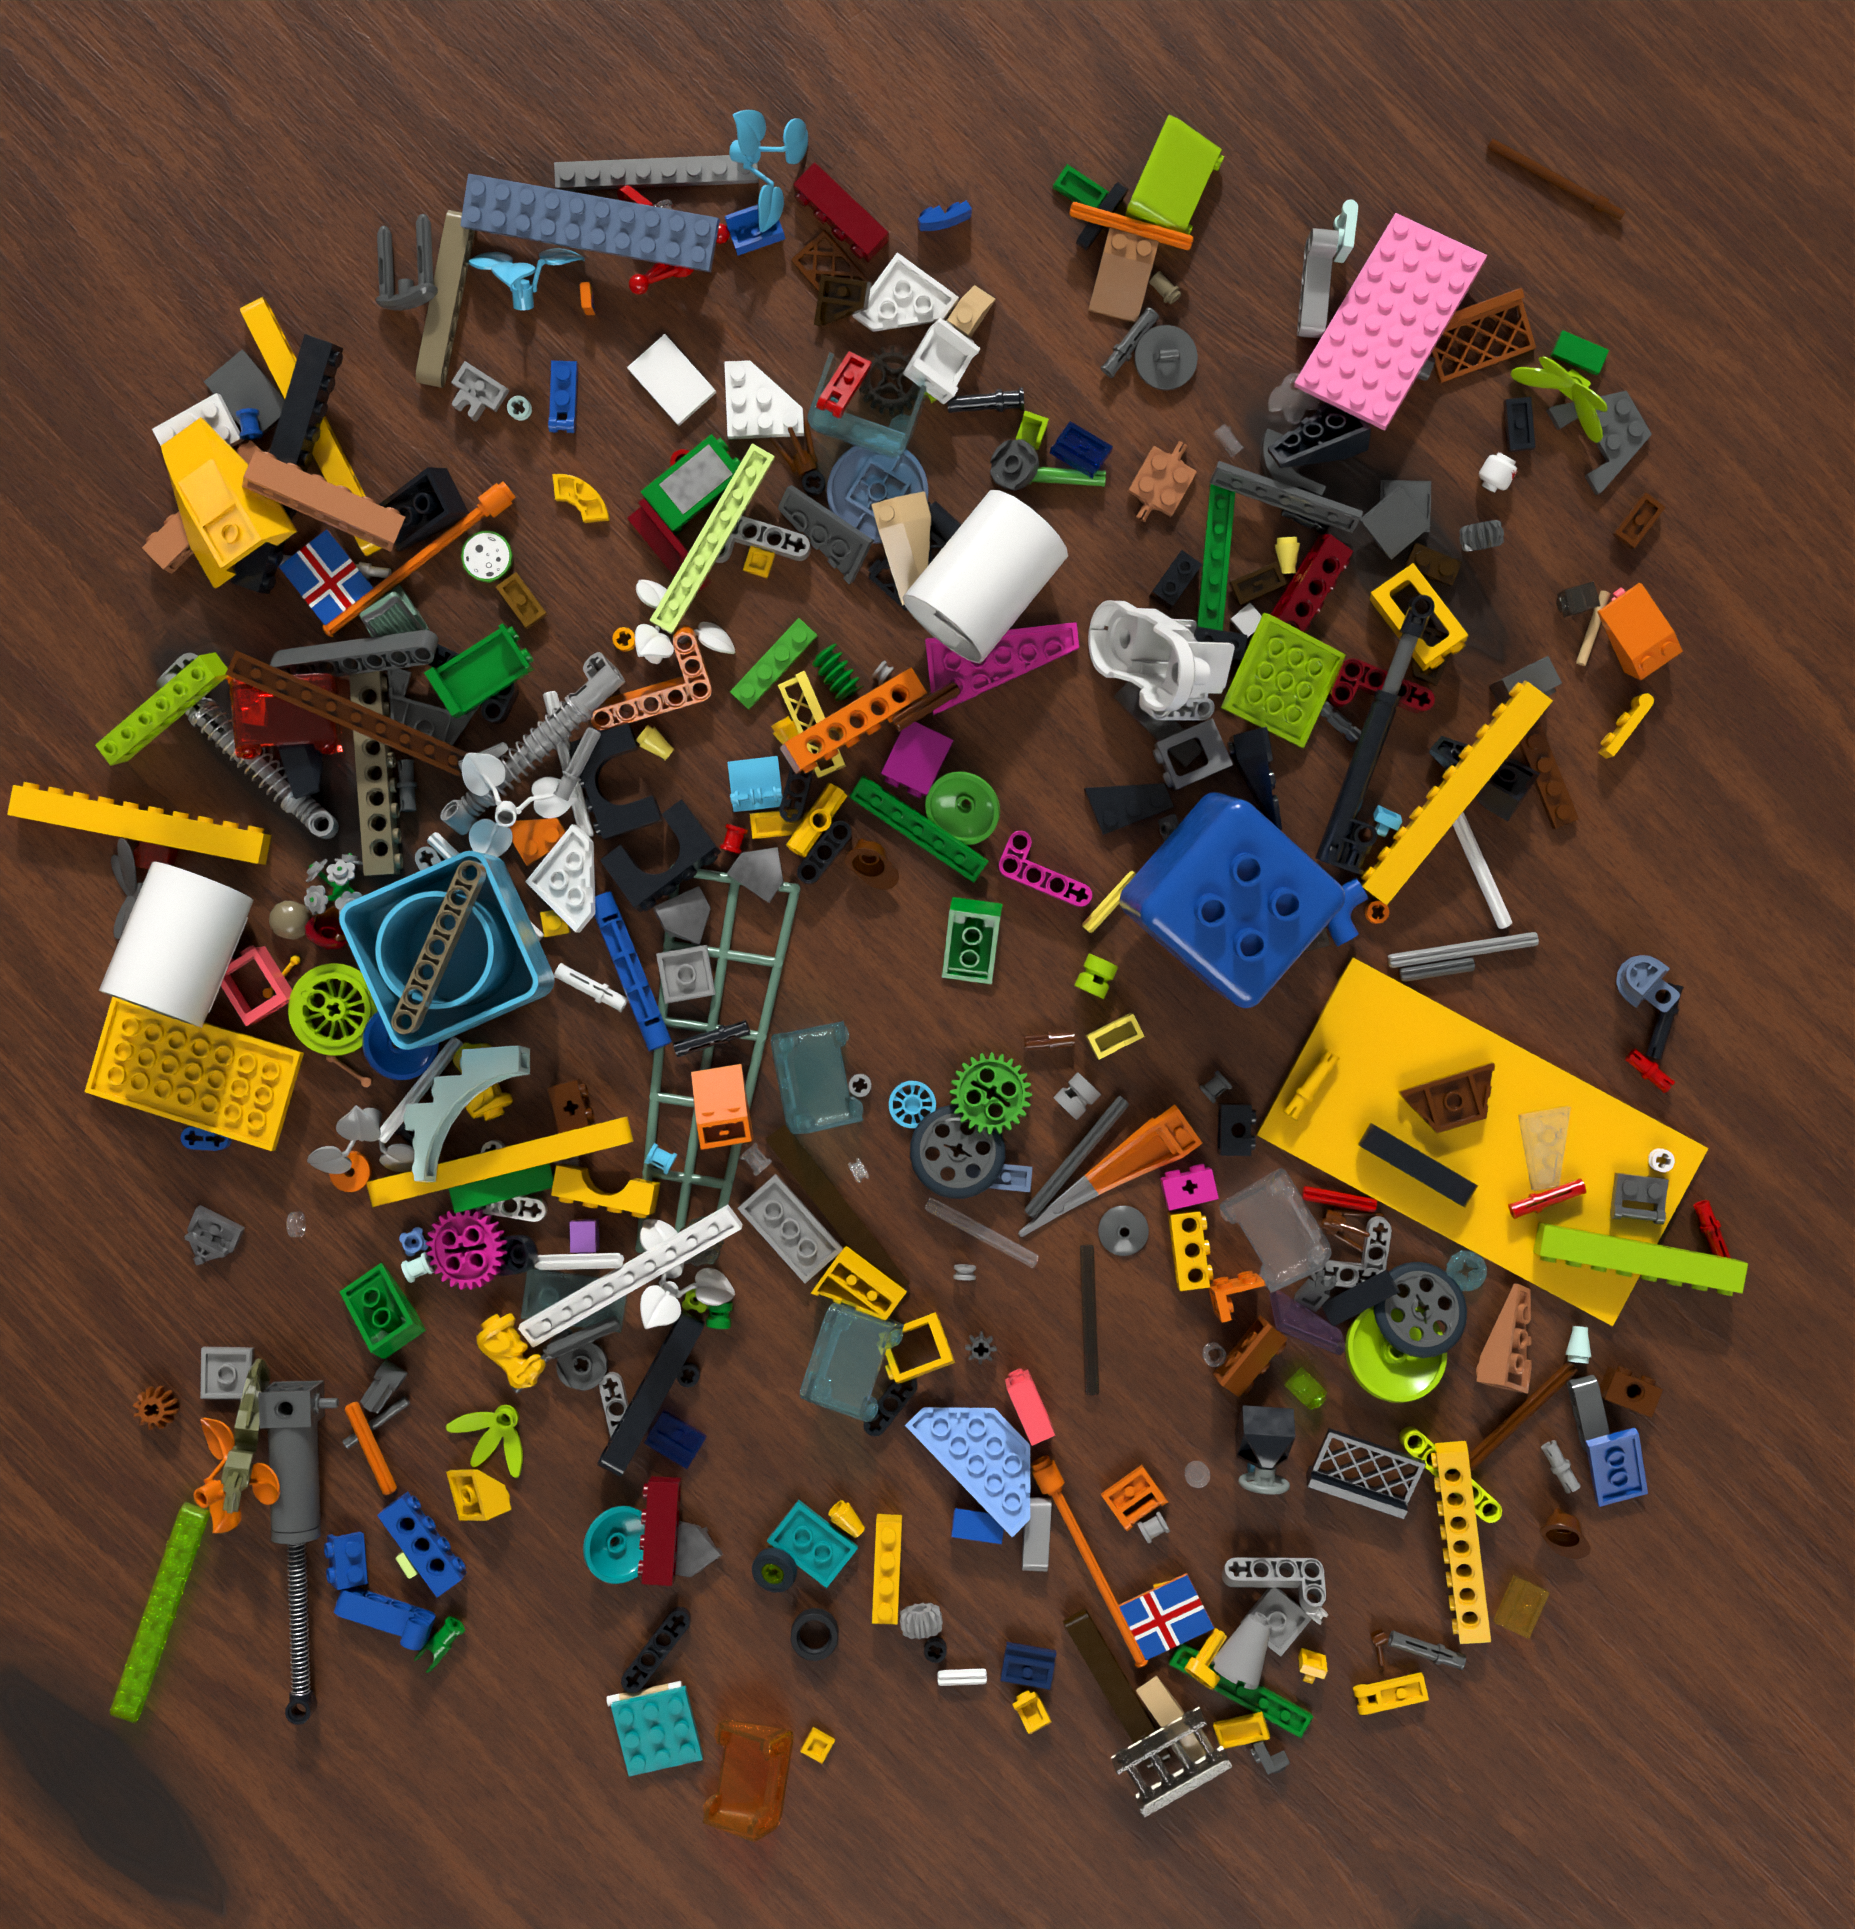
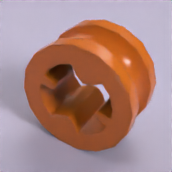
M1382 901L1370 902L1364 911L1366 919L1375 924L1386 921L1390 913L1389 907ZM1373 906L1375 908H1379V906L1382 908L1380 911L1382 917L1380 919L1379 917H1375V919L1372 917Z

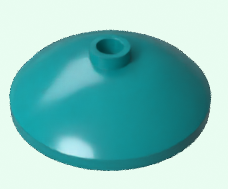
M617 1506L606 1510L592 1522L585 1535L583 1555L588 1569L594 1576L612 1584L625 1583L638 1576L639 1560H643L644 1551L639 1549L641 1534L645 1535V1525H641L642 1511L630 1506ZM616 1537L615 1543L611 1544V1539Z

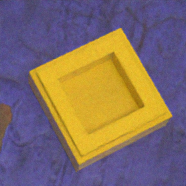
M750 546L743 571L768 579L775 553Z
M813 1727L800 1752L823 1764L835 1739Z

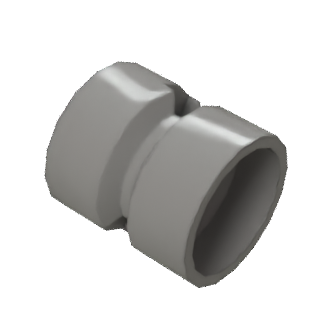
M1077 1072L1068 1081L1069 1087L1062 1088L1053 1097L1076 1120L1086 1111L1087 1104L1092 1105L1101 1096Z

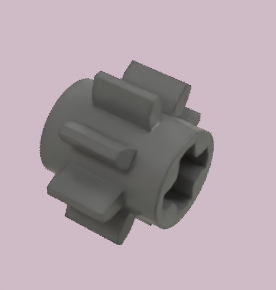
M980 1331L979 1336L976 1338L970 1335L972 1343L971 1345H965L966 1350H972L969 1360L975 1357L978 1359L979 1365L986 1358L992 1361L990 1352L997 1351L996 1346H990L993 1337H983L982 1331ZM979 1343H984L985 1349H983V1353H978L977 1348L974 1347H978Z

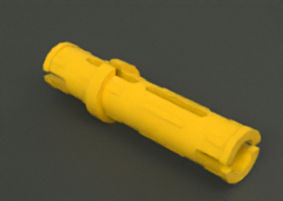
M1325 1050L1313 1071L1301 1088L1295 1090L1296 1095L1287 1108L1284 1109L1283 1112L1289 1116L1292 1110L1296 1108L1291 1116L1294 1120L1297 1121L1309 1102L1312 1103L1314 1100L1313 1095L1340 1059L1339 1056L1334 1054L1331 1060L1327 1062L1332 1051Z

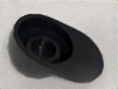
M524 1235L500 1237V1240L507 1241L506 1244L501 1246V1249L506 1250L507 1254L500 1256L505 1261V1264L498 1266L501 1272L497 1275L521 1274L531 1270L536 1265L538 1249L533 1239Z

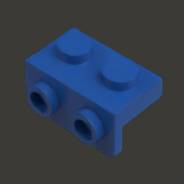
M758 204L725 216L737 255L786 239L779 219L768 230L760 232Z
M356 1532L341 1536L327 1535V1543L324 1544L325 1557L329 1559V1568L326 1569L327 1582L337 1590L368 1584L364 1533Z

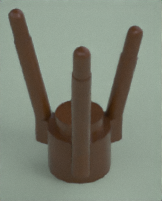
M804 419V431L809 454L807 450L802 451L792 427H788V432L797 451V454L793 456L794 461L775 437L769 438L789 464L792 472H797L799 476H804L807 472L816 470L817 466L815 463L818 462L807 419Z
M1334 1207L1333 1211L1327 1209L1321 1228L1326 1230V1234L1338 1238L1363 1253L1361 1246L1339 1232H1342L1344 1229L1365 1237H1370V1233L1345 1224L1346 1218L1342 1217V1215L1369 1218L1375 1216L1384 1217V1214L1375 1212L1343 1210Z

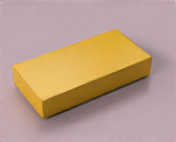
M796 809L784 810L788 813L789 818H792L793 814H798ZM779 811L750 814L752 839L791 836L801 824L802 817L795 823H788L781 817Z
M1263 1712L1217 1721L1213 1725L1221 1750L1270 1739Z

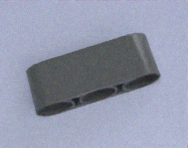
M1594 1375L1571 1379L1567 1382L1579 1440L1585 1452H1587V1440L1610 1434L1599 1384Z

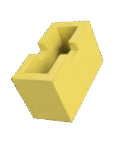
M1132 1013L1086 1035L1096 1058L1099 1060L1145 1037Z

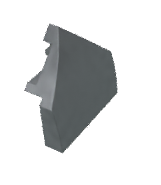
M778 847L741 853L727 874L770 903L783 884Z
M698 886L654 906L653 911L664 931L668 933V937L681 938L699 946L711 908Z
M201 1205L198 1206L187 1228L188 1234L184 1236L185 1240L190 1242L195 1254L193 1259L196 1265L215 1258L225 1257L233 1252L241 1239L245 1227Z
M679 1521L676 1575L692 1577L723 1555L721 1549L716 1548L709 1537L707 1527L701 1529L699 1525Z

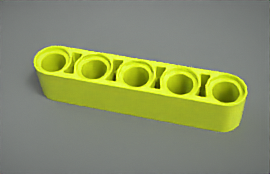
M1409 1426L1402 1429L1399 1434L1401 1445L1413 1457L1425 1460V1468L1435 1477H1439L1438 1468L1433 1469L1432 1462L1426 1461L1428 1454L1436 1452L1435 1445L1415 1427ZM1413 1435H1417V1443L1409 1446L1408 1439ZM1472 1479L1476 1514L1488 1523L1498 1521L1502 1516L1500 1504ZM1454 1492V1494H1455L1457 1497H1459V1496L1461 1495V1494H1459V1493ZM1491 1503V1511L1483 1513V1507Z

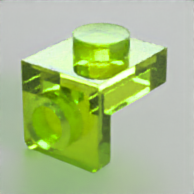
M1302 1367L1284 1385L1310 1410L1314 1407H1320L1325 1402V1395L1328 1393Z

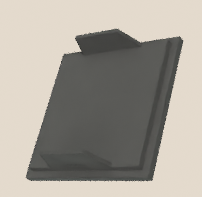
M1380 480V501L1400 486L1430 524L1431 481Z

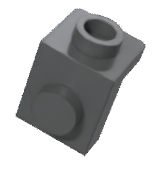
M1263 1741L1254 1742V1747L1250 1749L1256 1763L1262 1762L1268 1775L1280 1773L1290 1764L1285 1751L1270 1756Z

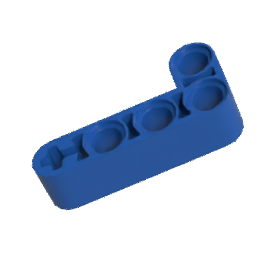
M358 1587L341 1589L334 1609V1613L339 1617L401 1636V1646L410 1650H421L425 1646L436 1617L435 1613L427 1609Z

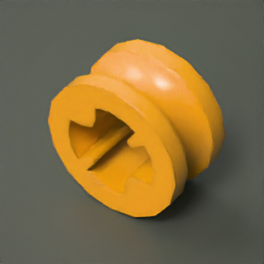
M622 627L614 632L613 643L620 651L627 652L636 646L635 634L629 628ZM623 633L626 636L631 635L627 646H624L623 643L620 645L618 643Z

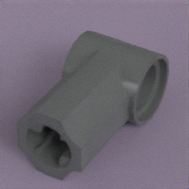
M386 1359L373 1377L375 1380L362 1397L360 1403L370 1412L378 1414L393 1391L395 1392L402 1384L408 1372Z

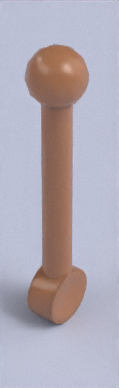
M326 1055L328 1062H334L359 1079L363 1087L372 1085L370 1077H363L337 1059L336 1056Z

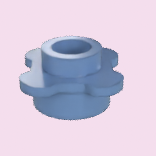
M415 1227L409 1233H402L399 1237L408 1256H414L417 1251H425L429 1247L426 1245L428 1241L424 1239L423 1229L420 1227ZM413 1239L416 1240V1244L412 1243Z

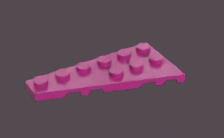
M1077 622L1010 629L981 663L971 662L959 656L936 638L925 639L931 694L951 681H954L960 689L959 695L933 710V716L1079 649Z

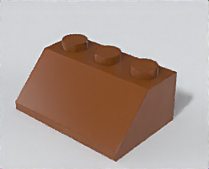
M1260 1315L1216 1368L1213 1375L1219 1384L1238 1397L1243 1393L1247 1394L1254 1386L1253 1380L1257 1375H1262L1269 1368L1270 1359L1275 1354L1279 1355L1286 1346L1285 1341L1288 1338Z

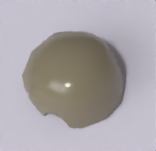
M283 901L276 904L272 909L269 925L277 936L295 940L305 935V925L312 916L305 905L295 901Z

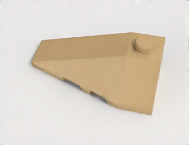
M925 492L899 496L871 504L902 605H905L902 599L905 593L928 567L932 517Z

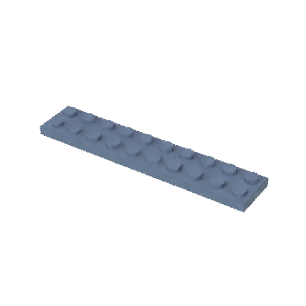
M468 174L460 226L465 229L711 272L720 220L717 217Z

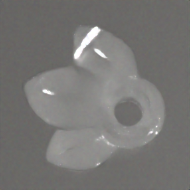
M1299 373L1287 375L1282 382V386L1272 391L1268 401L1269 411L1282 410L1284 417L1292 425H1296L1303 418L1306 409L1316 410L1319 408L1318 398L1300 389L1293 391L1290 388V384L1295 383Z

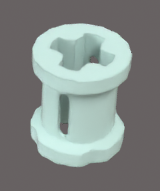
M427 1252L422 1253L421 1257L410 1262H402V1271L408 1282L412 1283L415 1281V1278L421 1275L435 1272L434 1265H429L432 1259L426 1255Z

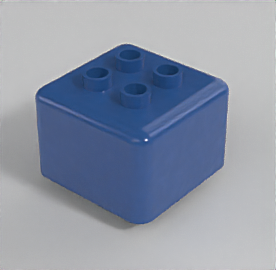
M1213 792L1205 795L1126 885L1120 894L1119 902L1121 909L1127 916L1208 987L1239 1007L1251 1008L1261 1002L1341 910L1345 902V892L1334 878L1252 804L1245 800Z

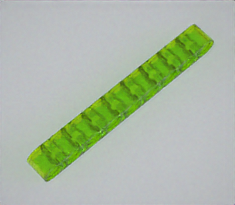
M185 1502L179 1510L110 1710L111 1716L136 1723L142 1713L210 1516V1510Z

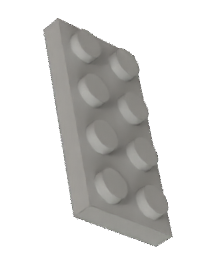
M777 1174L772 1176L737 1208L804 1283H807L843 1250L840 1244Z

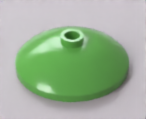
M967 772L948 773L935 781L926 797L925 809L927 818L965 845L976 844L988 838L999 822L1000 804L996 793L985 780ZM964 799L969 800L971 805L965 804Z

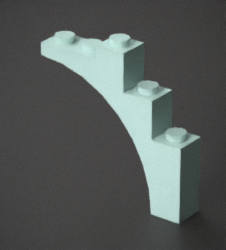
M505 1046L462 1049V1057L460 1059L462 1075L434 1077V1084L432 1086L433 1103L406 1104V1111L403 1116L405 1130L415 1131L412 1141L414 1149V1163L412 1165L414 1181L436 1182L437 1165L442 1145L455 1119L471 1100L490 1086L511 1077L530 1074V1048Z

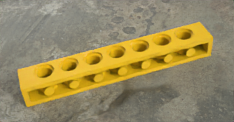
M1466 1441L1435 1443L1436 1453H1431L1433 1469L1438 1468L1439 1477H1434L1436 1493L1441 1492L1442 1500L1437 1501L1439 1516H1444L1445 1524H1440L1442 1540H1447L1448 1548H1443L1444 1563L1450 1564L1451 1570L1446 1572L1447 1587H1453V1595H1449L1450 1611H1456V1618L1452 1619L1453 1634H1459L1460 1644L1491 1642ZM1451 1468L1458 1470L1455 1474L1446 1473ZM1454 1492L1461 1494L1457 1498L1449 1497ZM1457 1516L1464 1518L1459 1522L1452 1521ZM1459 1540L1466 1542L1464 1545L1455 1544ZM1461 1564L1469 1565L1466 1569L1458 1568ZM1463 1588L1472 1589L1470 1592L1461 1591ZM1469 1611L1474 1612L1471 1616L1464 1615V1613Z

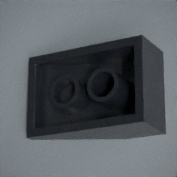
M427 467L378 504L384 508H394L402 516H405L395 542L398 551H403L452 526L469 514L447 468Z

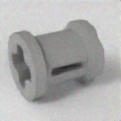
M1160 1511L1150 1520L1144 1523H1137L1148 1544L1152 1542L1154 1537L1163 1532H1170Z

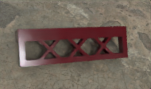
M643 498L638 502L640 508L627 519L675 577L689 552ZM708 576L705 578L697 594L712 583Z

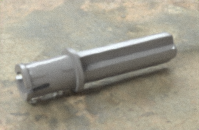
M591 727L586 729L566 771H562L564 774L553 794L569 801L574 787L578 781H581L579 777L601 736L599 731Z

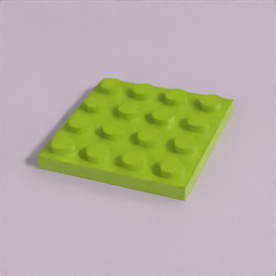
M1263 613L1221 708L1260 728L1267 727L1268 732L1298 747L1304 748L1346 654L1270 614Z

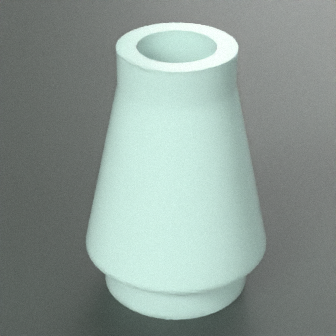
M1572 1326V1333L1565 1354L1568 1355V1362L1589 1364V1357H1592L1587 1327Z

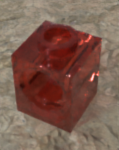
M140 841L133 853L135 866L150 869L152 862L174 866L178 849Z

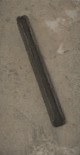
M1085 1244L1080 1246L1085 1392L1087 1395L1092 1396L1099 1394L1095 1261L1093 1245Z

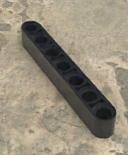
M684 1310L681 1311L680 1317L674 1322L603 1450L597 1466L619 1477L622 1476L699 1338L705 1321Z

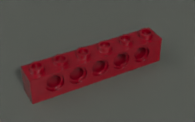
M1331 534L1319 535L1270 615L1307 633L1310 628V621L1322 609L1323 600L1326 595L1336 586V579L1340 572L1349 565V558L1353 550ZM1326 560L1327 570L1324 572L1322 566L1323 562ZM1311 582H1313L1314 584V591L1312 592V594L1309 590V585ZM1298 604L1301 606L1299 615L1296 613V606Z

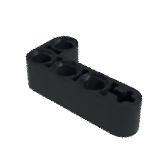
M439 644L435 654L446 658V662L459 655ZM433 659L428 665L437 669L445 663L438 659ZM516 682L511 684V691L507 695H502L499 692L483 702L481 714L484 719L493 724H502L507 720L519 694V686ZM498 705L500 707L499 716L491 718L489 714L490 709Z

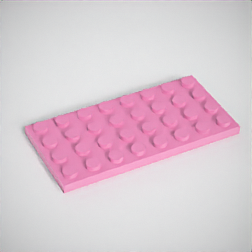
M1395 213L1296 379L1294 387L1385 431L1485 263L1487 255Z

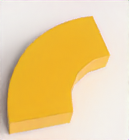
M552 474L556 501L568 502L574 505L581 512L584 523L610 520L604 501L589 484L571 475Z

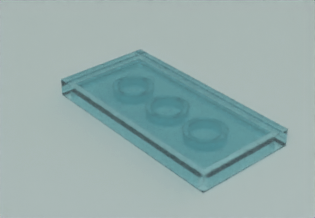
M532 1268L527 1271L521 1319L533 1317L601 1277ZM627 1294L572 1326L587 1328L611 1316H616L621 1328L615 1332L621 1333Z

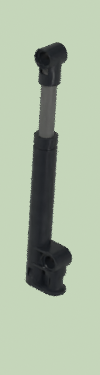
M1427 595L1415 596L1408 603V610L1400 629L1402 636L1382 690L1377 689L1375 693V700L1371 704L1315 859L1361 875L1364 873V870L1361 868L1366 854L1370 853L1372 845L1377 840V831L1368 823L1357 820V816L1397 711L1396 707L1400 703L1401 697L1397 695L1418 638L1422 639L1430 615L1435 608L1434 601ZM1420 599L1427 603V610L1424 614H1419L1415 610V604ZM1363 828H1368L1371 833L1366 841L1358 839V833Z

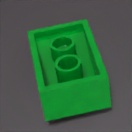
M952 897L942 978L992 984L1003 904Z
M380 1263L340 1291L370 1352L382 1359H386L426 1331L416 1310L383 1263Z

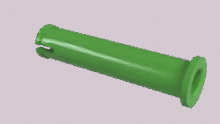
M1038 467L1037 474L1032 482L1105 487L1106 470Z

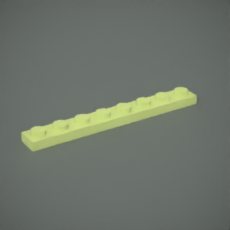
M753 443L751 444L650 619L651 623L672 635L674 634L773 463L775 456Z

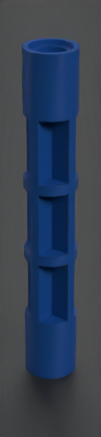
M612 892L595 896V919L648 1051L672 1043V1040Z

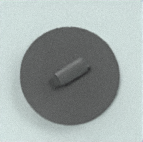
M1161 325L1150 329L1142 336L1135 349L1134 361L1139 376L1149 386L1159 390H1173L1184 385L1192 377L1197 366L1198 354L1194 341L1184 330L1171 325Z

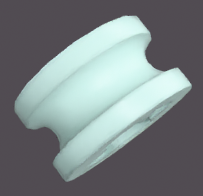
M514 396L508 401L507 411L514 419L523 421L531 415L532 406L524 397ZM520 402H523L525 411L523 413L519 411V415L515 414L516 409L514 405L516 403L520 405Z

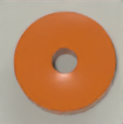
M351 1151L346 1157L352 1161L351 1167L355 1171L354 1175L350 1176L347 1172L342 1174L329 1173L334 1186L344 1192H355L364 1188L367 1185L366 1182H369L372 1177V1166L369 1159L360 1152Z

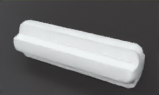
M986 1669L938 1671V1685L940 1686L987 1683Z

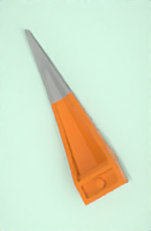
M1174 1104L1154 1119L1152 1117L1037 1215L1036 1218L1023 1227L1018 1233L1019 1236L1027 1235L1056 1217L1108 1190L1182 1159L1202 1144L1201 1140Z

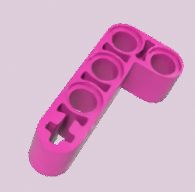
M1016 831L1010 836L998 864L1001 875L1073 906H1085L1091 901L1092 891L1086 884L1026 860L1032 843L1028 833ZM1023 836L1027 842L1026 847L1022 850L1016 849L1013 846L1014 837ZM1006 859H1013L1016 862L1017 869L1014 873H1007L1003 869V862ZM1029 869L1039 871L1040 879L1037 883H1031L1027 880L1026 874ZM1057 878L1063 882L1064 886L1061 892L1055 893L1050 889L1052 879ZM1069 883L1073 884L1071 887L1073 891L1083 889V894L1087 896L1086 899L1077 902V896L1071 893L1068 894V898L1064 897Z

